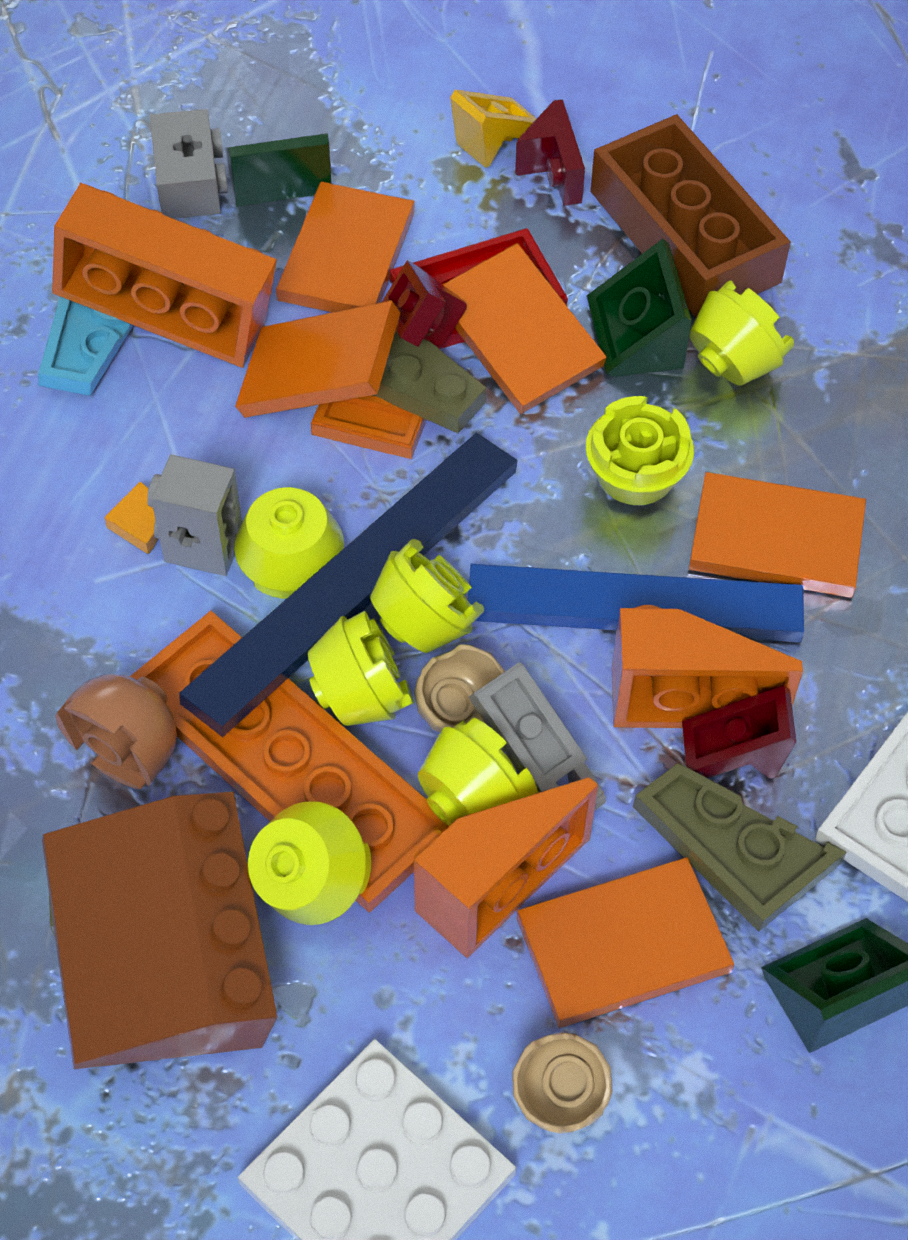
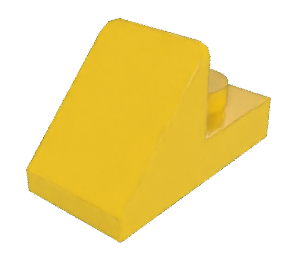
M456 89L450 97L455 138L458 145L486 168L491 165L504 140L512 141L513 138H519L537 119L512 97Z

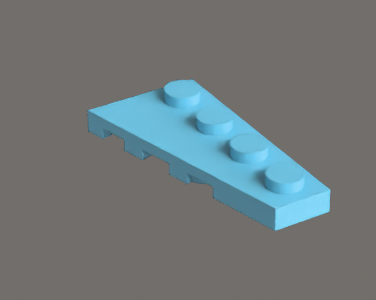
M60 297L38 373V386L91 396L134 325Z

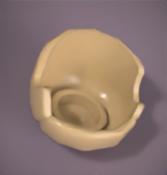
M461 644L445 654L433 657L421 670V675L417 679L414 694L418 713L434 731L439 733L444 727L454 728L463 720L467 724L472 718H477L485 723L468 697L504 673L505 670L491 653L471 645Z
M555 1033L532 1041L525 1047L512 1071L513 1097L524 1116L541 1129L550 1132L569 1133L593 1124L603 1115L604 1109L608 1106L613 1093L611 1067L596 1044L573 1033Z

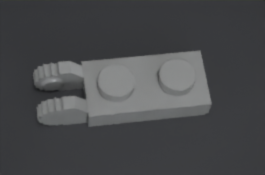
M517 663L468 697L485 723L507 742L502 748L519 773L525 768L530 771L538 793L559 787L556 782L566 774L569 783L588 777L597 783L596 778L585 764L586 756L523 664ZM599 785L595 810L606 802L604 791Z

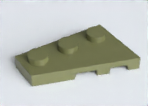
M395 331L378 394L373 396H377L399 408L455 433H459L485 404L486 387L428 340L423 339L419 347L400 338L397 331Z
M680 763L674 765L637 793L632 806L684 858L688 857L690 864L758 932L842 864L847 853L829 842L823 847L795 832L798 826L780 816L772 820L747 807L742 802V796Z

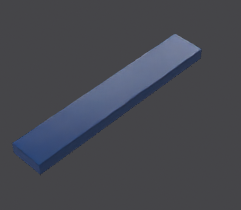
M484 564L470 565L469 584L472 588L468 591V601L471 605L476 601L483 605L484 612L475 620L479 622L617 630L620 608L654 605L661 609H681L749 639L802 642L804 635L803 585Z

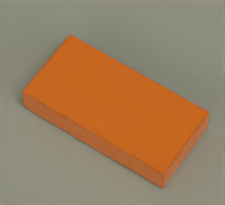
M370 395L319 404L311 421V435L412 459L427 420L377 396Z

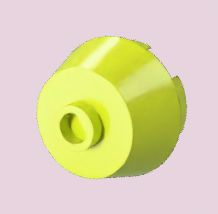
M729 280L718 291H710L690 329L689 337L699 352V360L712 374L717 377L722 375L733 384L742 386L782 367L783 358L794 347V340L788 335L781 338L774 325L780 317L759 295L749 288L740 295L733 291L736 287L733 281Z
M631 396L616 400L605 408V414L592 425L588 432L586 454L600 485L608 495L625 504L647 505L666 496L687 473L694 458V445L689 425L677 409L673 407V412L670 413L662 407L647 404V397Z
M292 487L277 488L258 497L250 506L237 532L234 543L236 561L242 572L254 582V586L259 591L281 599H287L344 549L342 530L322 502L310 492Z
M411 539L399 552H390L370 595V599L374 608L382 617L380 619L381 624L392 637L401 643L407 642L421 652L429 653L471 633L473 630L472 623L484 612V607L477 601L473 605L469 603L464 595L472 587L446 559L439 554L434 560H428L419 553L424 548L421 541Z
M366 611L350 619L341 616L308 651V660L314 674L313 677L309 678L311 688L324 709L330 707L339 721L345 726L396 719L395 712L414 703L408 681L403 680L399 683L396 681V679L400 678V673L392 657L395 653L378 623L374 618L370 620Z
M472 718L467 724L463 720L454 728L444 727L418 772L419 782L428 796L427 803L429 807L448 826L460 817L538 793L530 771L525 768L517 774L511 760L501 750L507 742L496 731L477 718Z
M314 801L301 802L281 811L257 834L249 851L248 873L256 893L283 917L303 925H319L341 916L352 906L358 895L365 891L371 873V853L368 843H363L359 831L346 814L326 803Z

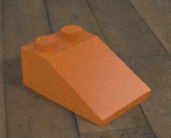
M654 605L620 608L611 667L613 727L682 728V721L783 685L790 689L793 706L803 673L802 661L681 609H661Z
M589 777L460 817L443 833L440 830L430 833L420 843L414 854L415 912L461 954L468 958L590 840L598 784Z

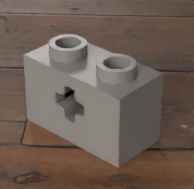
M208 109L150 114L156 184L161 213L173 219L221 214L218 194L228 193L225 164H215L214 158H223L224 156L220 128L210 129Z
M170 454L162 474H155L153 476L147 496L148 506L153 507L154 536L160 539L164 562L227 576L235 556V538L242 524L235 469Z

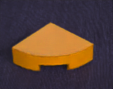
M139 482L104 518L106 527L146 554H149L158 541L154 536L155 515L153 507H149L147 502L149 489Z

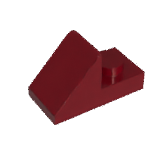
M561 99L553 100L517 140L515 173L521 176L547 172L550 186L558 187L563 206L582 203L585 166L564 101Z
M408 260L382 302L393 301L401 312L396 327L400 338L419 347L423 339L437 346H443L467 309V304L464 300Z
M785 685L682 721L686 767L706 778L750 764L768 778L773 779L778 775L797 742L790 689Z

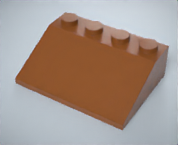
M234 792L171 796L43 834V853L73 1070L263 1047L277 1019V1012L252 884L248 873V863Z

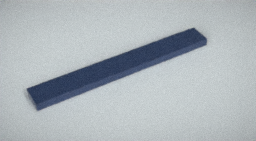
M476 432L179 692L180 705L220 736L224 737L308 661V651L341 616L350 619L361 613L372 603L370 595L391 551L399 552L411 539L421 541L424 547L419 552L424 556L516 473L518 460Z

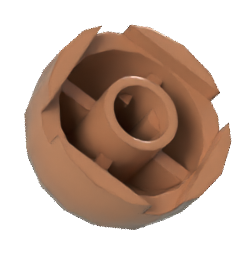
M108 674L90 679L72 693L55 715L58 728L76 750L85 743L98 755L91 763L93 766L117 782L134 789H142L145 784L149 786L165 767L175 749L177 732L173 714L165 703L168 697L158 684L145 677L136 680L126 675Z

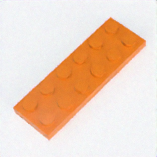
M210 610L130 677L139 680L141 677L148 678L164 690L168 697L165 703L173 714L177 737L268 821H271L277 814L289 806L308 801L329 804L346 814L359 831L363 843H368L370 848V878L365 891L359 894L356 899L370 913L414 872V854L420 843L433 831L440 830L443 833L449 826L433 813L426 798L289 678L224 737L220 736L180 705L179 692L242 638Z

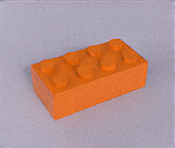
M80 182L54 225L52 293L243 368L256 344L261 327H264L266 323L277 259L262 254L256 249L247 248L216 236L208 230L199 229L165 216L157 210L148 209L117 197L111 192L99 190Z

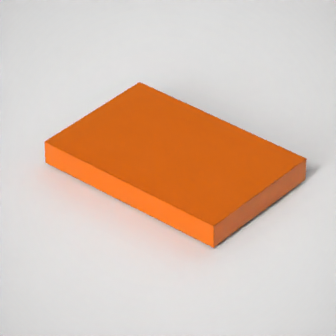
M320 182L277 285V301L332 313L381 303L390 279V269H394L415 213L414 201Z
M518 243L443 284L467 304V309L455 329L520 414L604 366L607 358Z
M387 301L261 327L235 407L246 418L378 394L401 312L393 301Z
M705 472L689 570L756 582L803 585V590L853 598L857 583L866 499Z
M688 857L517 910L519 927L559 1029L732 973L734 968L733 959Z

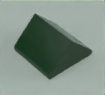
M328 133L225 148L236 207L315 196L320 182L332 184Z
M661 239L586 295L599 347L607 357L604 364L606 374L612 377L684 368L692 321L670 245L667 241Z
M867 918L761 967L766 982L809 1053L908 1006V943Z

